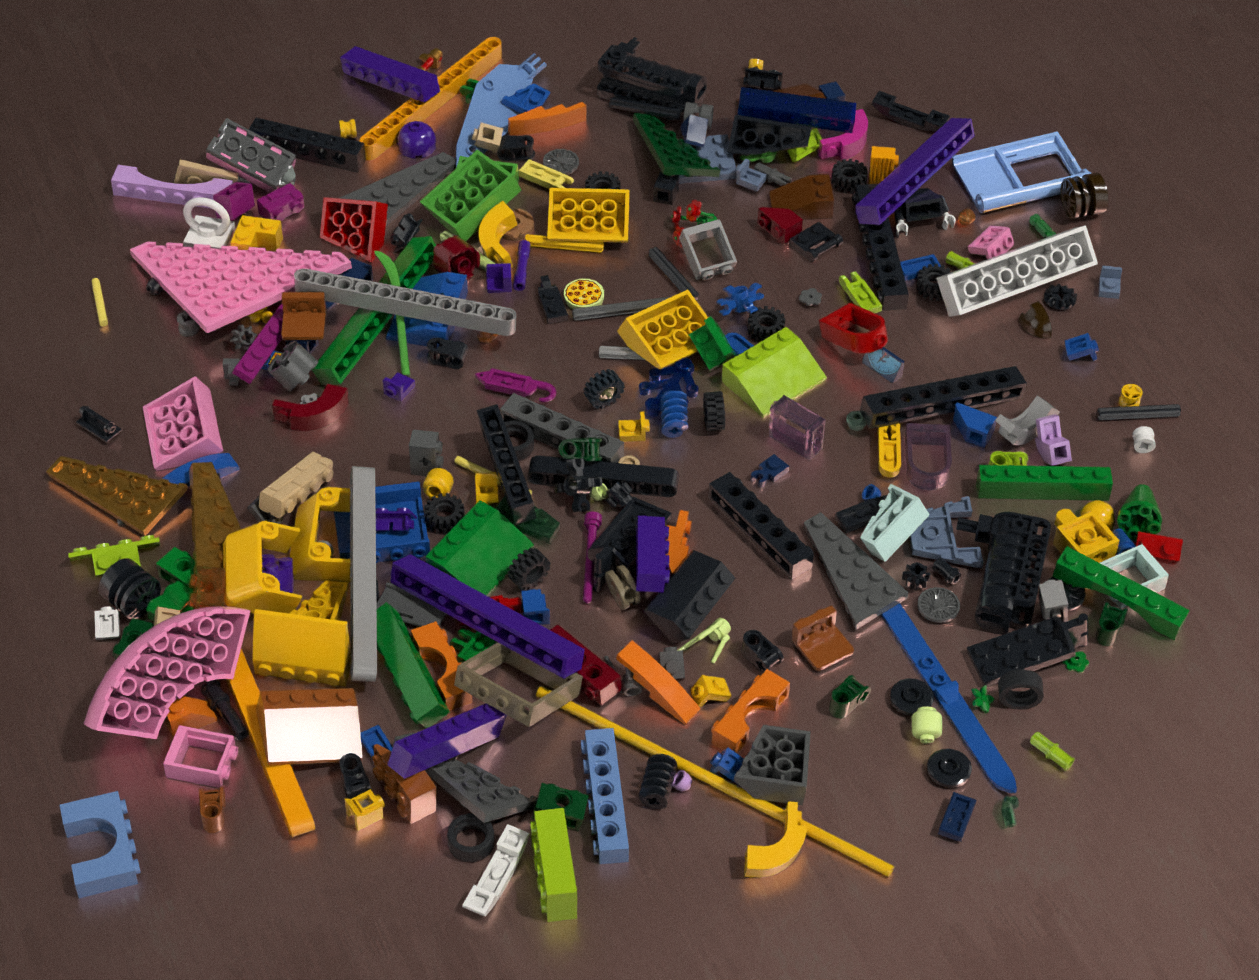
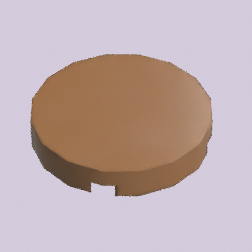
M515 209L513 212L518 225L502 236L506 240L525 239L526 234H531L534 231L532 215L525 210Z

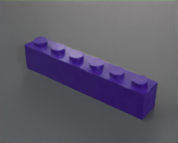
M355 46L340 57L342 70L345 74L425 103L440 92L437 75Z
M485 703L395 741L387 765L404 779L498 738L507 715Z

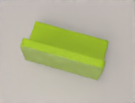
M817 127L811 129L808 147L787 150L792 162L802 159L819 148V141L822 137Z

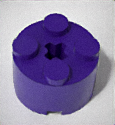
M273 554L262 555V573L275 576L280 583V591L293 593L292 558H275Z

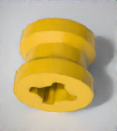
M350 119L347 122L339 120L341 138H357L355 119Z
M1135 384L1124 385L1119 398L1120 406H1140V399L1143 394L1142 389Z

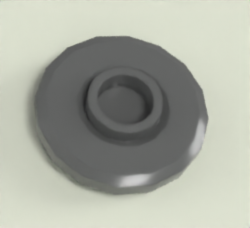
M555 149L545 154L543 165L569 175L577 170L579 158L570 150Z
M934 587L921 593L918 598L917 607L925 619L944 623L951 621L957 616L960 610V602L952 591Z

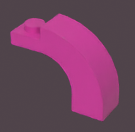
M863 109L845 113L843 128L846 133L819 141L818 155L820 159L840 156L841 160L849 159L857 155L864 148L867 139L868 119Z

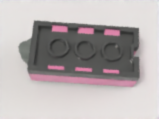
M228 118L225 119L219 128L218 138L214 136L206 148L208 160L228 171L239 173L238 176L269 193L289 183L295 184L296 174L293 169L296 164L295 154Z

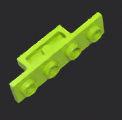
M147 535L141 537L140 541L132 542V539L118 541V545L109 546V543H102L96 545L95 549L87 550L86 547L75 548L73 553H68L70 561L93 558L95 576L99 577L103 576L111 565L124 558L132 559L141 566L138 549L159 546L160 540L159 537L154 538V535Z

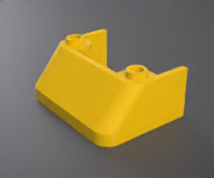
M325 487L300 504L297 509L294 527L300 528V532L293 542L290 551V558L293 561V577L295 580L325 582L326 580L350 583V559L331 558L329 545L316 542L321 511L350 512V488Z
M261 521L227 535L223 542V599L228 607L244 608L250 610V613H254L255 609L288 614L293 609L296 610L302 600V595L280 591L278 579L271 574L262 573V548L287 554L298 536L300 528Z

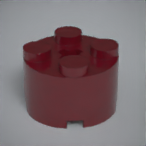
M458 236L446 239L441 244H437L433 249V265L439 273L467 275V281H469L474 276L472 273L474 269L480 265L479 252Z

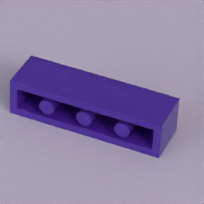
M638 516L636 529V591L664 593L665 583L669 584L670 570H666L669 569V555H665L669 553V541H665L669 537V526H665V517Z

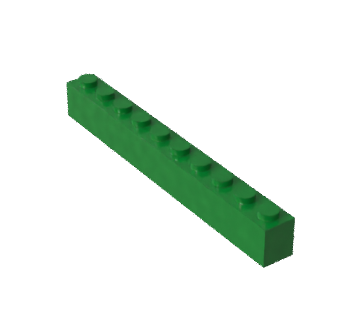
M431 236L412 238L394 261L401 287L413 289L432 264L434 257L433 249L436 244ZM387 272L378 283L391 285ZM358 308L318 360L316 367L312 369L320 384L340 385L393 314Z

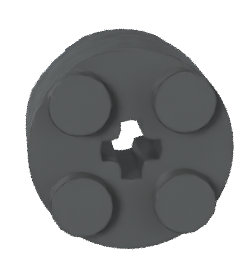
M296 341L286 345L283 348L285 352L280 356L277 354L268 367V373L289 392L298 383L303 385L310 377L308 374L310 370L314 369L318 364V360Z

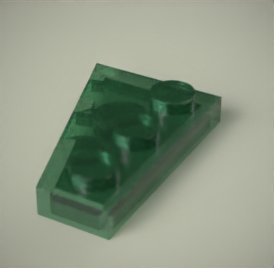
M504 496L495 509L504 515L523 534L550 544L560 530V523L543 509H538L534 506L536 519L515 525Z

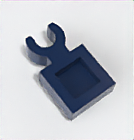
M773 454L759 464L758 470L751 473L750 481L753 482L756 479H760L758 487L763 488L767 484V480L770 479L774 483L788 473L789 465Z

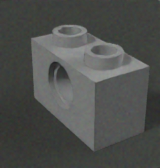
M1047 580L1043 584H1039V606L1043 621L1056 616L1063 622L1068 621V601L1062 580Z

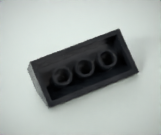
M692 550L669 578V584L665 583L664 593L658 592L644 612L672 644L687 640L729 588L735 577L721 561Z

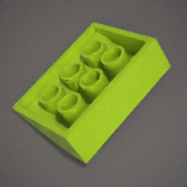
M787 327L723 364L722 382L762 418L827 380V376L802 340Z

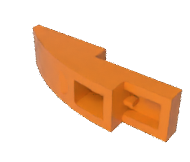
M680 510L676 527L669 526L668 540H665L669 541V553L665 555H669V569L666 570H670V577L689 554L688 538L685 537L686 534H690L692 521H688L689 511Z

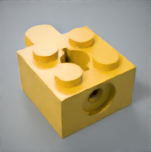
M1061 509L1057 512L1054 521L1056 532L1053 545L1061 554L1068 546L1098 563L1116 556L1120 540L1094 511L1078 518L1070 509Z

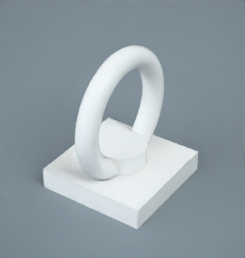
M198 197L189 200L183 209L184 218L190 226L183 241L184 247L203 244L210 245L211 248L221 249V246H227L234 231L235 222L230 221L226 209L218 202L208 198ZM195 206H207L215 210L222 219L199 215L193 218L191 210Z

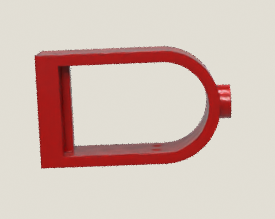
M848 303L819 320L823 339L854 353L874 352L883 348L888 342L884 318L852 303ZM856 324L870 332L854 333L847 329Z

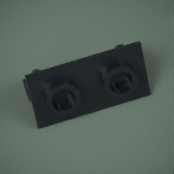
M755 67L745 68L743 85L760 88L761 82H764V89L776 91L781 89L783 73L776 70H760Z
M412 214L403 215L398 227L390 236L391 244L396 246L393 252L401 249L404 250L412 237L419 232V226L423 219L416 221Z
M82 406L80 408L81 418L76 423L107 443L122 431L113 421H109L99 415L91 407Z

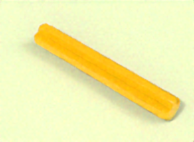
M526 234L525 240L530 242L531 247L602 253L604 250V242L547 241V236Z

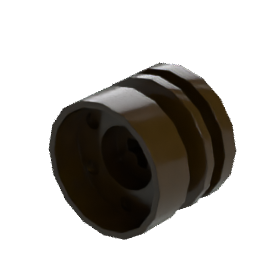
M1096 172L1085 174L1082 178L1075 176L1063 179L1060 195L1063 209L1068 218L1076 219L1078 217H1085L1087 214L1092 216L1106 212L1108 208V191L1101 174Z

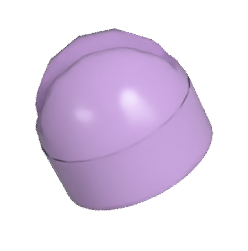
M684 770L678 771L673 776L674 781L671 785L679 791H687L691 788L692 778Z

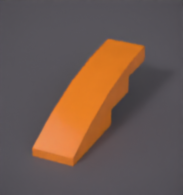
M580 102L565 108L563 104L547 110L539 106L508 118L509 135H525L548 132L586 121V105Z
M633 640L617 654L616 660L634 673L633 679L651 692L649 697L681 723L686 725L700 711L701 708L671 674Z

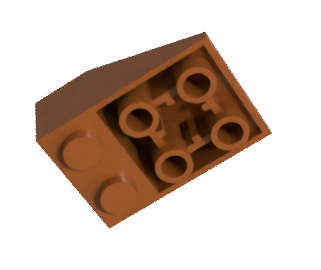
M375 744L374 756H372L374 762L373 774L378 781H382L385 785L384 788L387 796L391 800L394 799L397 803V809L401 817H406L410 824L435 812L436 786L426 771L423 770L404 779L387 765L392 751Z

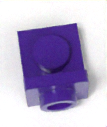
M398 372L392 379L387 377L383 379L384 394L401 402L415 387L414 379Z

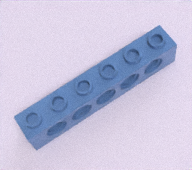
M614 728L585 730V740H581V752L586 754L587 757L586 760H583L584 774H589V779L585 780L586 794H591V799H588L589 814L594 815V820H590L591 835L596 834V840H593V853L598 855L599 864L629 862V844Z

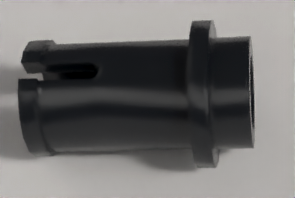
M942 558L934 562L933 565L935 566H932V569L943 576L948 584H956L960 580L961 573H959L958 568L951 567Z

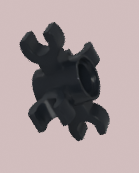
M583 458L569 459L566 465L570 471V476L566 477L564 483L554 485L555 493L563 492L573 496V512L590 511V504L586 499V495L591 493L593 487L603 486L602 477L590 478L588 475H583Z

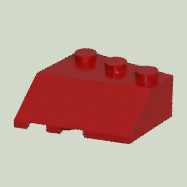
M324 197L320 238L338 247H342L369 262H373L376 258L375 251H380L384 245L388 204L377 201Z

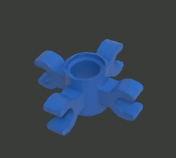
M753 283L749 289L746 286L733 287L732 285L723 288L728 297L717 300L716 303L718 305H725L722 310L718 311L719 314L726 316L732 309L737 313L746 311L753 313L757 311L758 308L753 305V302L764 297V294L760 292L756 294V291L762 288V285Z

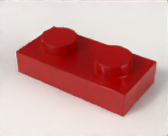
M1138 531L1136 547L1143 544L1154 558L1180 561L1183 539Z

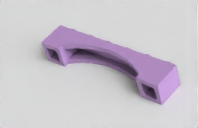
M124 165L117 166L111 179L113 195L185 205L189 200L198 197L214 200V194L233 183V180L219 178L195 184L168 183L138 172L137 167ZM196 206V207L210 208V207H207V206Z

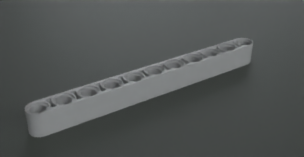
M302 268L294 273L295 292H324L325 301L503 336H510L516 332V312L511 308Z
M352 466L350 473L351 681L375 682L377 675L375 468Z

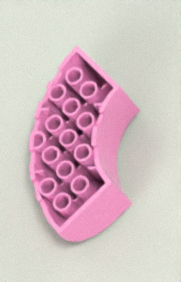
M228 606L194 609L172 616L143 633L121 653L106 672L89 705L84 725L97 731L157 739L162 723L169 713L168 708L176 698L180 699L199 682L233 679L250 610Z

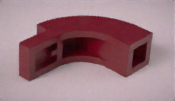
M327 384L322 395L317 400L307 404H296L275 399L272 404L274 420L290 423L291 430L312 431L324 428L340 418L349 403L348 388Z

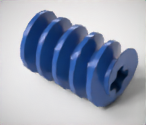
M665 391L660 395L661 432L666 437L677 438L688 429L687 394L681 391Z

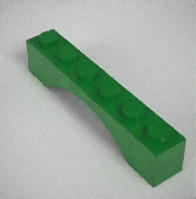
M1068 546L1056 562L1053 577L1062 580V582L1068 585L1071 584L1072 587L1092 589L1119 600L1137 612L1155 631L1172 640H1175L1190 611L1187 608Z

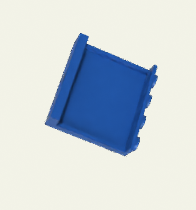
M420 481L375 487V509L386 508L389 511H397V508H408L417 516V519H411L414 520V529H410V531H393V523H390V531H376V563L397 561L410 554L417 558L425 557L430 552V541L427 534ZM334 511L340 559H350V512Z

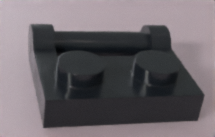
M821 222L815 223L789 239V245L811 262L818 259L819 255L834 246L838 247L843 244L842 236L834 234Z

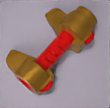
M434 48L429 54H421L419 59L423 60L424 64L416 68L427 71L429 68L437 69L442 61L443 54L441 50Z

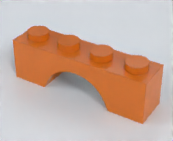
M437 621L412 629L411 637L423 661L435 662L445 669L444 675L437 680V688L449 711L473 703L471 694L454 686L457 667L462 662H457L456 651L453 645L449 646L446 631L440 629Z
M768 669L761 676H756L752 686L741 693L738 702L734 706H729L721 721L717 720L712 726V744L723 751L728 747L738 754L749 742L750 728L746 724L745 719L751 713L759 710L776 711L789 697L790 682Z

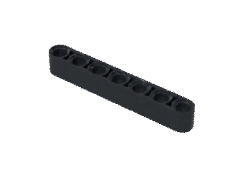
M540 455L533 456L530 460L527 479L533 484L545 486L564 483L566 477L570 476V471L566 465L569 459ZM584 461L583 475H588L590 478L602 477V483L606 485L607 489L618 481L620 484L626 482L633 489L629 494L673 497L677 494L679 473L675 469L602 461Z

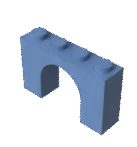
M118 791L60 804L67 838L96 831L109 833L116 838L114 847L106 855L71 865L78 898L138 884L136 874L141 873L138 859L133 860L132 854L137 853L134 839L128 838V834L132 833L130 820L124 819V814H128L125 799L120 800Z

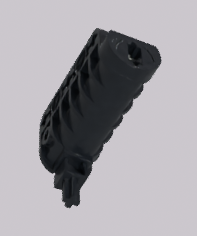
M636 37L627 44L620 42L618 46L611 45L598 60V70L604 78L597 85V95L603 99L610 100L613 97L677 108L681 111L679 119L666 118L673 121L680 120L684 116L686 102L697 103L701 107L707 90V78L696 73L691 74L683 69H675L670 65H663L654 60L650 61L642 56L637 57L636 50L641 43L637 41Z
M1001 512L995 514L994 518L980 514L978 521L958 518L956 530L975 533L976 542L989 543L988 559L975 612L977 624L984 630L994 634H1007L1009 628L1021 629L1030 626L1051 530L1050 522L1044 518L1015 512ZM1039 526L1043 527L1041 535H1037ZM1030 564L1035 565L1034 569L1030 568ZM1028 578L1032 579V583L1027 582ZM1021 612L1025 613L1023 622L1019 621Z

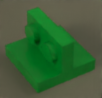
M710 316L704 320V326L690 333L689 336L708 369L712 371L736 357V354L718 323Z

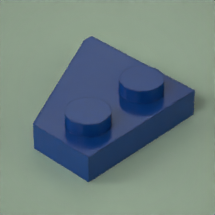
M533 83L525 89L517 90L515 95L510 97L504 96L501 104L519 113H524L539 106L543 107L551 92Z

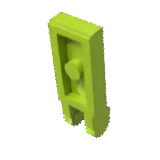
M857 272L850 273L852 283H850L845 275L839 277L840 285L855 305L873 313L882 311V304Z

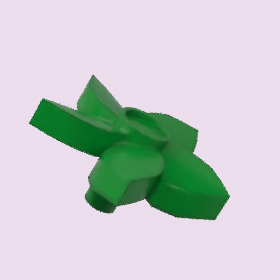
M982 686L980 691L976 688L971 689L976 697L972 702L973 706H979L983 712L988 713L990 709L989 703L995 699L991 695H986L987 686Z

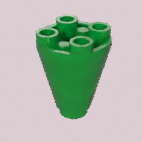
M1144 484L1137 485L1131 491L1118 512V527L1123 529L1132 541L1137 540L1138 531L1158 534L1161 530L1162 516L1152 490Z

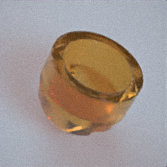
M969 208L962 210L958 216V221L962 225H970L976 220L974 212Z

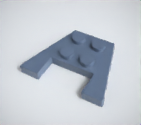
M962 497L961 501L955 503L952 501L944 503L943 507L937 509L932 507L926 509L930 515L909 536L912 555L935 560L942 558L945 562L982 568L983 559L980 547L957 548L951 518L972 517L970 497Z

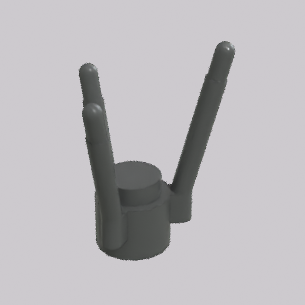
M605 656L604 659L607 665L616 671L609 657ZM625 667L626 674L623 675L621 680L622 690L620 693H624L626 696H636L642 692L644 687L633 679L634 673Z

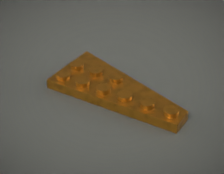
M60 456L46 471L52 479L144 536L149 533L188 490L187 484L184 483L174 484L162 478L156 480L148 478L144 474L117 468L116 470L107 469L104 465L98 464L94 466L86 464L85 461Z
M192 463L189 473L190 488L192 489L191 506H193L191 519L192 541L194 542L193 559H195L194 575L223 573V542L228 534L241 530V527L213 463Z

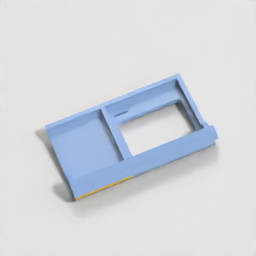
M1058 131L952 157L953 168L980 213L1060 195L1063 179L1075 176L1082 178L1085 174H1091L1087 169L1080 168ZM1057 154L1071 176L1024 187L1010 164Z

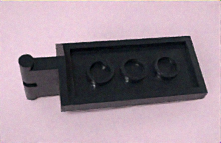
M633 497L588 549L587 557L593 562L595 572L593 591L600 592L602 590V586L606 582L605 573L607 571L613 570L617 575L616 567L624 565L629 571L636 563L638 516L665 517L666 526L672 518V513Z
M1082 613L1078 618L1063 622L1056 616L967 647V653L983 686L986 685L988 687L997 684L1000 677L1009 671L1019 669L1035 671L1076 657V647L1088 646V615Z

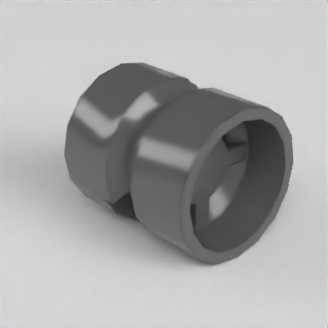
M686 102L683 122L689 115L695 116V113H699V117L708 119L707 130H711L714 105L702 104L700 107L697 103Z

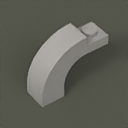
M1036 396L1029 407L1018 417L1009 419L1000 414L995 420L1001 425L998 433L1013 445L1026 444L1038 436L1036 419L1054 414L1058 415L1060 411L1043 398Z

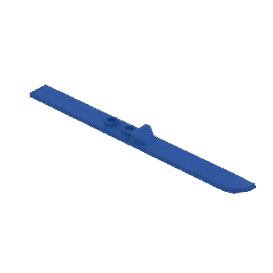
M899 603L881 614L924 682L932 689L937 702L989 781L999 790L1016 793V781L1011 769L959 693V684L956 680L951 681L902 605Z

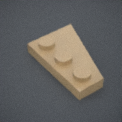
M180 159L173 183L195 184L212 181L213 178L233 180L234 183L237 182L239 173Z

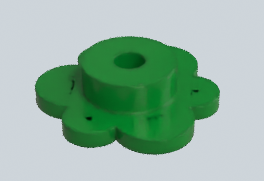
M1082 651L1075 652L1076 657L1062 661L1063 664L1067 665L1066 668L1069 671L1075 670L1078 673L1084 672L1085 667L1089 665L1086 654Z

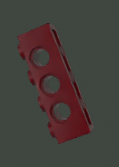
M558 624L550 629V631L585 649L582 669L575 673L583 676L580 689L585 692L590 700H595L599 705H603L622 690L620 674Z

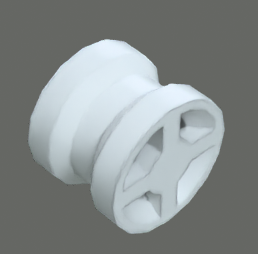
M1142 426L1133 431L1134 449L1137 452L1149 453L1155 449L1156 443L1152 428Z

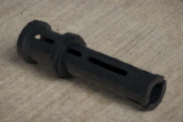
M219 680L205 682L200 690L202 695L209 699L210 707L220 714L236 741L245 739L249 731L232 708L230 697L221 689Z

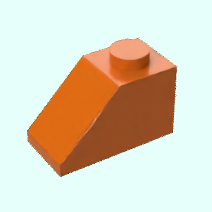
M182 696L180 699L177 698L168 708L169 713L164 719L173 739L179 725L199 729L218 721L213 709L210 707L209 701Z

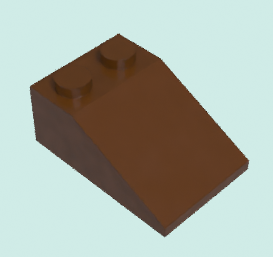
M829 174L808 175L769 191L771 208L790 209L803 220L833 219L834 197Z

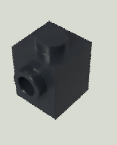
M662 172L659 173L654 185L653 202L673 205L679 190V175L667 176Z

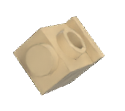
M480 123L478 129L474 128L472 140H475L474 145L496 154L500 146L503 128Z

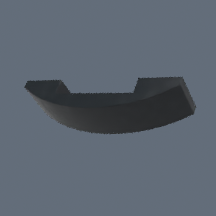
M878 91L871 104L889 119L918 130L937 131L950 118L949 115L933 109L930 114H926L896 103V96L882 91Z

